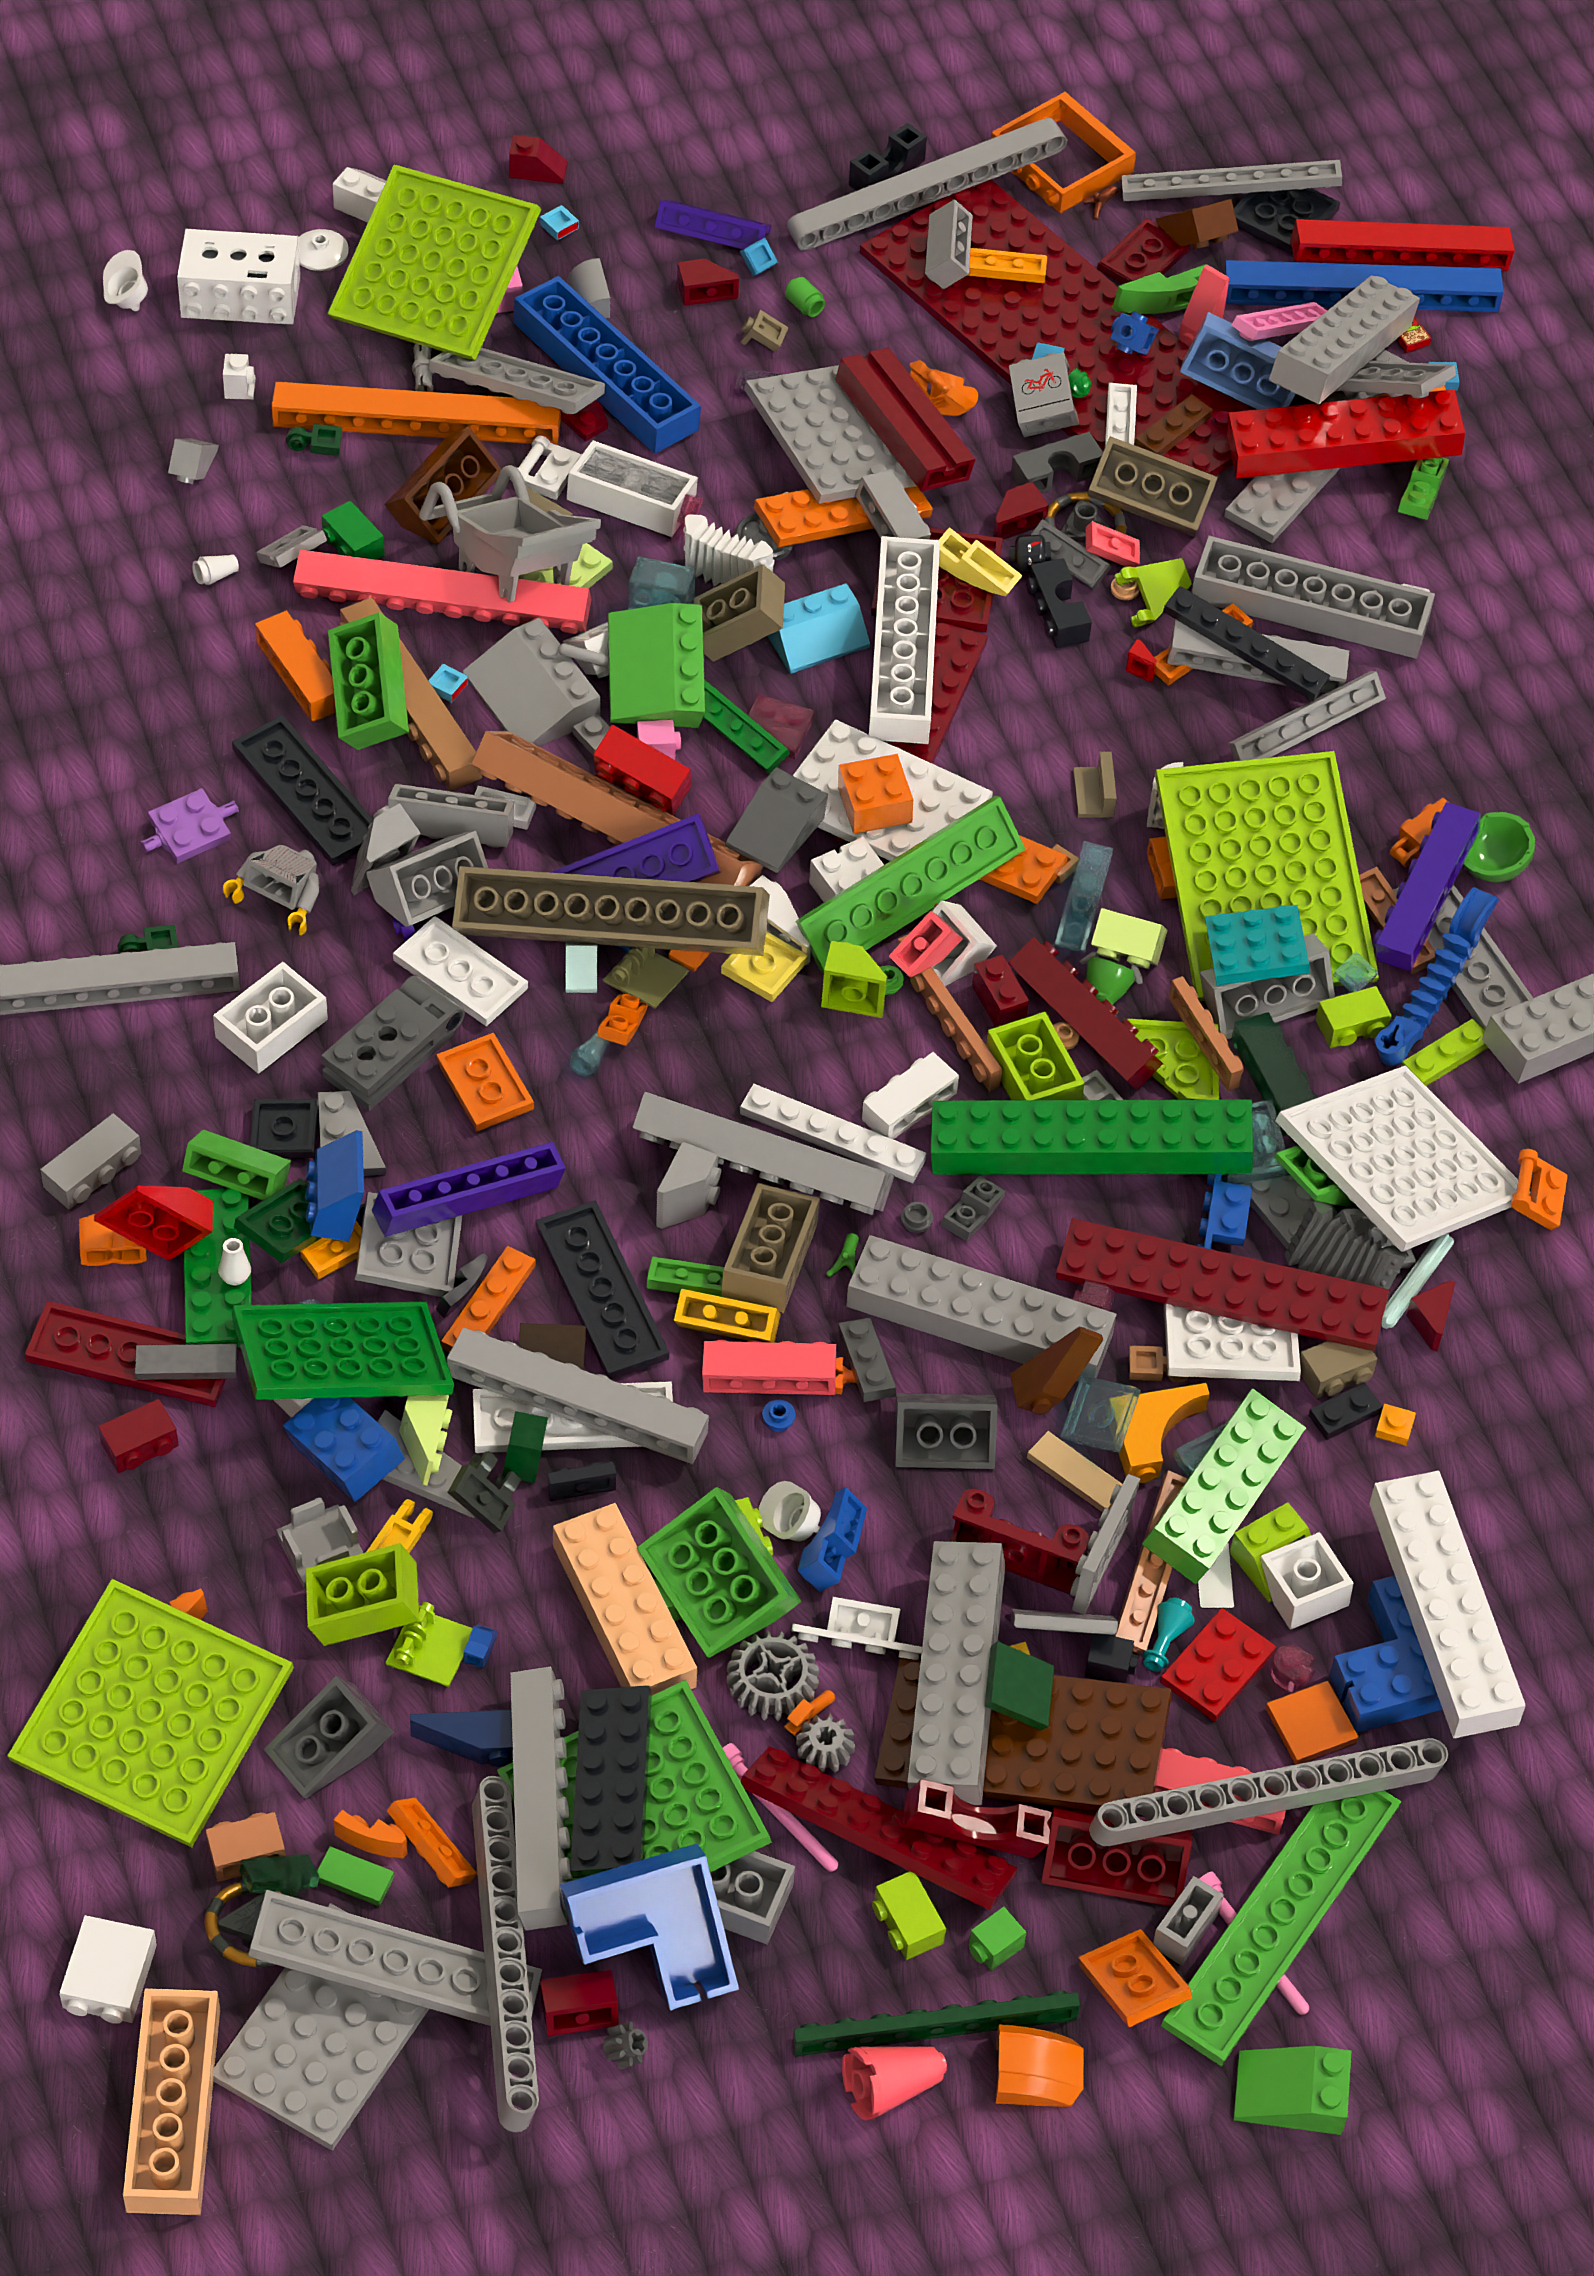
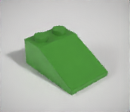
M1299 1145L1275 1154L1274 1158L1315 1201L1345 1207L1355 1204Z
M1322 2046L1239 2051L1233 2120L1342 2135L1348 2116L1352 2051Z

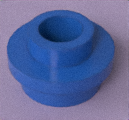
M773 1400L767 1403L762 1413L766 1426L775 1432H783L791 1427L796 1416L794 1407L784 1400ZM781 1412L784 1413V1415L777 1416L774 1413Z

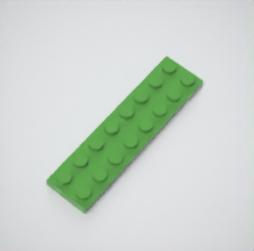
M993 796L795 922L804 938L810 943L811 953L820 971L824 974L831 941L848 942L868 950L934 908L936 903L939 904L941 900H947L1026 849L1001 797Z

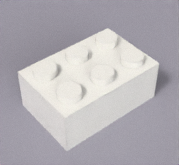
M282 962L213 1015L215 1038L259 1074L328 1020L326 997Z

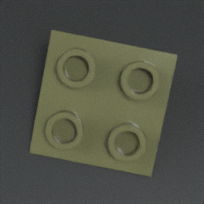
M633 947L603 979V982L626 994L639 998L641 1002L656 1009L687 975L689 970L655 953V948Z

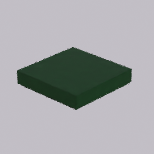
M997 1641L990 1648L984 1706L1042 1731L1049 1726L1054 1665Z

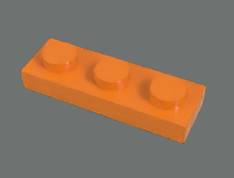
M417 1798L393 1801L387 1809L388 1814L395 1821V1825L414 1844L417 1853L425 1858L435 1870L438 1879L446 1884L448 1888L470 1884L476 1877L477 1872Z

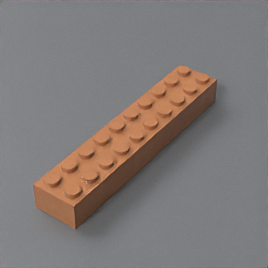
M485 731L472 762V765L481 769L479 772L481 775L492 780L499 778L505 781L506 788L517 793L524 791L530 794L531 801L542 806L549 804L557 808L556 813L566 819L572 820L574 817L582 821L581 826L594 833L601 831L607 834V840L616 845L680 821V819L512 732ZM707 834L721 873L696 883L750 886L759 878L763 865L726 847L725 842Z

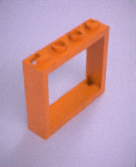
M1066 92L1050 99L991 133V139L1039 120L1052 118L1055 122L1061 121L1109 162L1064 189L1034 163L1011 171L1030 190L1035 191L1042 197L1047 205L1052 206L1059 213L1068 210L1084 201V199L1091 197L1094 193H1098L1121 180L1122 175H1130L1134 172L1136 152Z

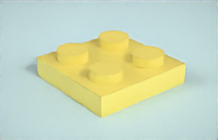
M766 931L763 956L731 954L722 964L721 973L768 1001L773 1002L805 966L808 955Z

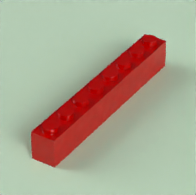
M1296 219L1290 238L1294 262L1501 268V270L1508 271L1515 252L1510 227Z

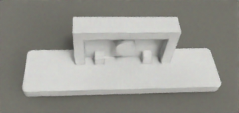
M833 1597L827 1630L797 1624L792 1625L791 1631L798 1632V1639L818 1643L820 1636L831 1638V1645L851 1649L852 1642L866 1645V1652L885 1655L887 1648L898 1650L900 1658L919 1660V1656L922 1654V1647L895 1642L900 1615L899 1608Z

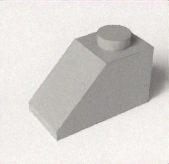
M192 438L175 439L168 473L177 475L176 480L184 483L193 484L194 480L204 479L218 451L219 445Z

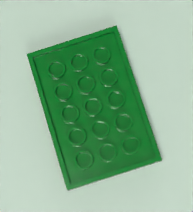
M427 1302L233 1306L232 1319L255 1400L452 1395L454 1382Z

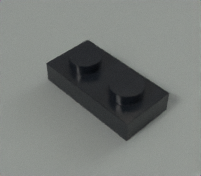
M1364 1382L1311 1408L1308 1416L1324 1438L1328 1440L1381 1414L1383 1406Z
M595 1462L586 1467L574 1469L560 1468L555 1472L548 1473L550 1501L616 1490L614 1462Z

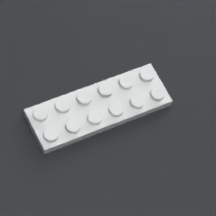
M672 1381L620 1383L626 1386L633 1385L642 1392L656 1397L663 1396L673 1402ZM473 1389L475 1453H485L487 1451L507 1452L515 1411L548 1418L542 1450L640 1446L485 1389Z

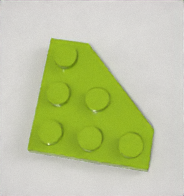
M1127 1019L1139 1030L1135 1036L1141 1042L1147 1038L1159 1050L1155 1056L1163 1065L1152 1075L1179 1100H1219V1077L1184 1022Z

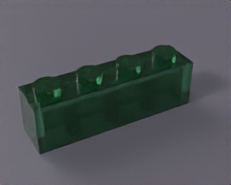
M1266 1012L1234 1022L1231 1041L1283 1137L1287 1133L1275 1121L1279 1113L1319 1097L1312 1093L1305 1071L1299 1069L1292 1047L1286 1045L1279 1023H1274L1270 1013Z

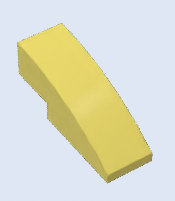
M950 527L939 539V567L975 587L1006 597L1022 577L1019 572L978 540H975L971 545Z

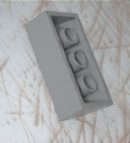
M474 830L449 836L366 871V875L375 901L406 927L455 906L459 866L488 868L477 832Z
M1314 933L1304 936L1310 974L1216 986L1213 968L1200 972L1203 997L1212 1015L1213 1023L1218 1024L1219 1033L1222 1032L1226 1039H1230L1317 1009L1319 1001L1335 997L1329 950Z

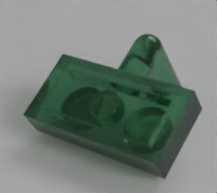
M308 1854L243 1859L239 1869L250 1893L266 1892V1890L280 1891L281 1894L298 1898L300 1889L317 1888L320 1877Z

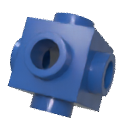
M1135 311L1131 315L1122 313L1112 324L1110 339L1118 342L1116 348L1128 354H1132L1134 350L1147 355L1159 329L1147 324L1148 318Z

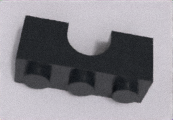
M906 123L888 136L887 147L881 156L869 148L850 161L849 186L858 191L914 169L925 161L927 136L909 123Z
M1064 558L1032 564L1030 576L1026 578L1027 591L1030 595L1033 594L1035 598L1036 612L1038 616L1043 617L1046 636L1052 638L1055 648L1089 642L1092 625L1083 601L1074 603L1062 601L1071 599L1073 578Z

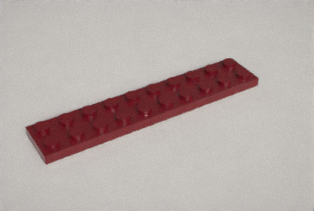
M936 621L929 743L884 742L929 763H934L986 647L988 635ZM834 835V841L844 844L850 843Z
M1074 1218L1071 1219L1056 1272V1279L1371 1351L1376 1349L1389 1295V1289Z

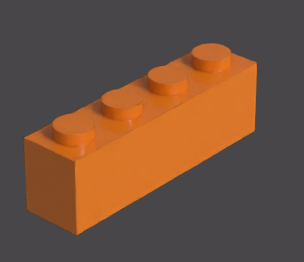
M286 610L255 623L256 643L310 721L315 722L336 713L333 677L330 666L325 659H320L314 642L311 639H306L300 622L297 619L293 620Z

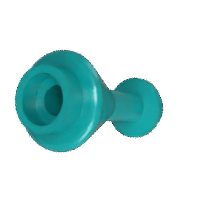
M1169 1598L1166 1602L1158 1604V1638L1153 1649L1145 1650L1142 1654L1143 1664L1149 1670L1160 1672L1163 1668H1166L1169 1661L1165 1654L1170 1642L1194 1625L1195 1619L1192 1614V1607L1186 1601L1179 1598Z

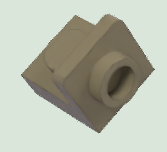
M760 310L754 318L749 316L741 328L744 334L740 343L746 345L753 338L776 352L780 348L789 327Z

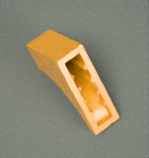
M1206 1383L1110 1400L1108 1419L1125 1476L1130 1474L1140 1478V1483H1147L1155 1478H1160L1163 1463L1161 1443L1167 1433L1181 1420L1196 1413L1206 1411L1210 1395Z

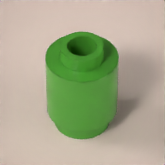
M805 277L792 279L787 284L786 299L803 315L815 317L822 312L825 307L823 294Z

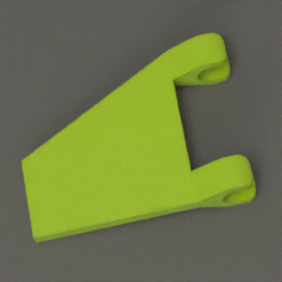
M1182 558L1139 567H1124L1120 570V573L1114 575L1118 585H1124L1136 580L1147 609L1139 610L1135 616L1130 618L1134 628L1154 622L1163 613L1165 604L1179 586L1187 590L1192 585Z

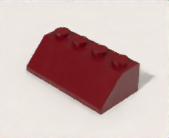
M1054 1806L1049 1845L1047 1846L1041 1883L1173 1906L1184 1890L1193 1829L1112 1846H1102L1092 1839L1089 1831L1090 1824L1098 1811ZM1103 1821L1108 1827L1115 1828L1111 1822Z

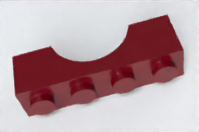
M920 1779L906 1793L903 1826L1033 1859L1049 1845L1052 1812L1022 1804L1004 1808L976 1806L961 1800L955 1794L954 1787Z

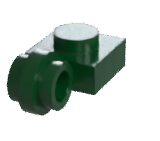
M313 424V432H307L302 427H293L286 434V443L294 451H302L308 444H311L310 453L339 456L342 427Z
M175 925L144 928L143 938H138L134 934H126L120 938L117 944L118 953L179 948Z

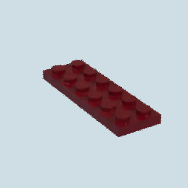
M47 1301L25 1352L26 1362L216 1407L226 1378L136 1380V1345H186V1334Z

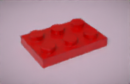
M1221 1608L1161 1676L1160 1683L1170 1688L1176 1695L1216 1722L1274 1655L1277 1646Z

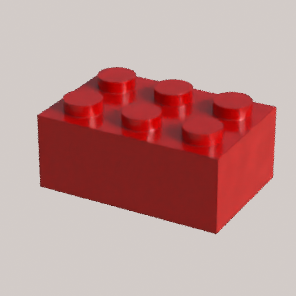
M613 724L593 754L597 777L610 784L614 783L620 786L624 791L671 815L675 814L691 788V769Z

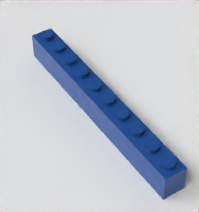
M1226 260L1224 275L1229 277L1225 304L1295 306L1315 302L1321 307H1333L1371 275L1382 277L1389 284L1398 288L1410 290L1413 295L1420 298L1417 310L1499 312L1504 293L1501 268Z

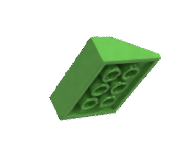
M668 603L608 613L610 723L637 724V721L673 720L675 727L699 728L705 714L702 605Z
M718 1487L714 1488L637 1547L698 1644L709 1658L776 1622L802 1602L732 1495Z

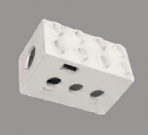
M185 229L177 276L181 318L293 325L300 283L298 236Z

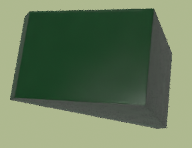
M515 1411L502 1473L503 1477H506L507 1473L512 1471L521 1481L535 1483L545 1437L547 1417Z

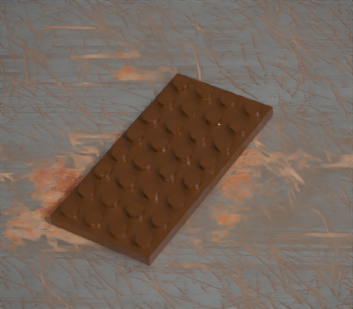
M900 1658L874 1777L876 1785L909 1788L907 1782L921 1660ZM1053 1675L1049 1726L1042 1731L991 1709L982 1797L1098 1811L1103 1804L1155 1793L1172 1698L1171 1689Z

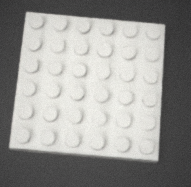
M1406 1066L1283 1110L1275 1120L1285 1130L1287 1135L1306 1152L1401 1252L1512 1207V1195L1516 1193L1518 1179Z

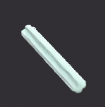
M1449 1233L1432 1240L1387 1302L1381 1324L1384 1329L1393 1328L1409 1307L1411 1298L1419 1293L1450 1250L1454 1239L1449 1236Z

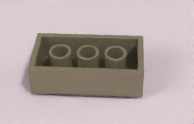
M1110 436L1090 485L1088 497L1195 537L1218 477Z
M758 1183L723 1270L721 1297L777 1308L779 1312L784 1313L817 1227L820 1198Z

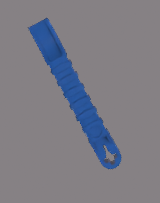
M1473 887L1461 902L1452 918L1449 933H1444L1442 936L1444 948L1436 949V962L1428 964V975L1419 979V990H1413L1411 992V1003L1403 1005L1404 1015L1402 1017L1396 1015L1391 1024L1381 1030L1376 1036V1048L1379 1059L1383 1064L1387 1066L1401 1064L1413 1044L1419 1039L1422 1040L1423 1032L1427 1026L1431 1025V1019L1440 1010L1441 1002L1446 1000L1448 990L1456 983L1455 979L1459 973H1462L1466 960L1471 958V952L1478 944L1484 925L1499 901L1498 897Z

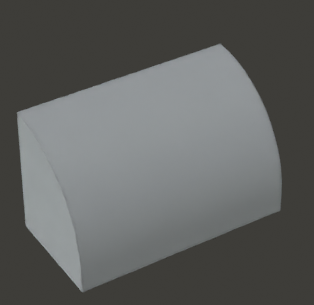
M600 258L590 259L578 264L569 273L567 284L603 317L610 318V295Z

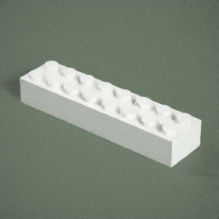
M881 536L869 736L882 741L929 743L940 540Z
M1434 1471L1375 1483L1369 1504L1453 1738L1519 1725L1526 1705L1440 1472Z

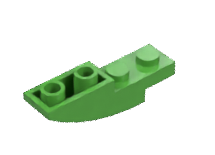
M1205 265L1170 276L1169 278L1157 272L1122 284L1116 291L1112 309L1116 312L1132 313L1135 311L1139 314H1157L1186 309Z
M1440 457L1417 461L1408 487L1400 501L1398 512L1428 520L1449 459Z

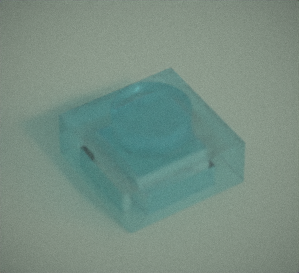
M1356 951L1335 970L1333 976L1352 993L1365 988L1377 976L1378 971Z

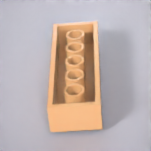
M616 1503L554 1525L553 1547L621 1687L649 1685L652 1695L686 1680L690 1689L696 1688L697 1666L642 1555L637 1549V1545Z
M145 1989L123 2191L126 2213L201 2215L214 2080L213 2072L220 2016L218 1991Z

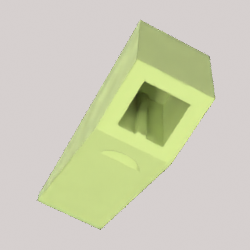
M449 1395L407 1397L399 1433L422 1485L428 1486L431 1473L438 1474L442 1454L436 1453V1450L443 1452L447 1432L441 1431V1428L448 1429L452 1410L446 1409Z

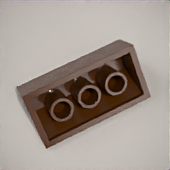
M466 427L449 433L384 505L401 527L437 544L453 527L447 516L426 521L420 518L419 513L431 485L436 482L446 484L452 492L454 501L483 495L498 478L502 469L472 429ZM440 495L435 506L443 504Z

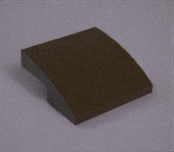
M520 1323V1348L534 1353L541 1352L550 1359L564 1364L571 1363L584 1370L586 1326Z

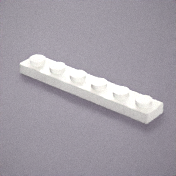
M753 1084L740 1106L741 1115L870 1167L893 1174L895 1177L910 1183H914L926 1161V1152L756 1084Z

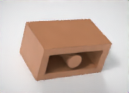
M275 1812L269 1814L256 1813L245 1820L233 1823L229 1821L220 1822L214 1825L213 1828L206 1829L208 1848L217 1882L287 1865L285 1848Z

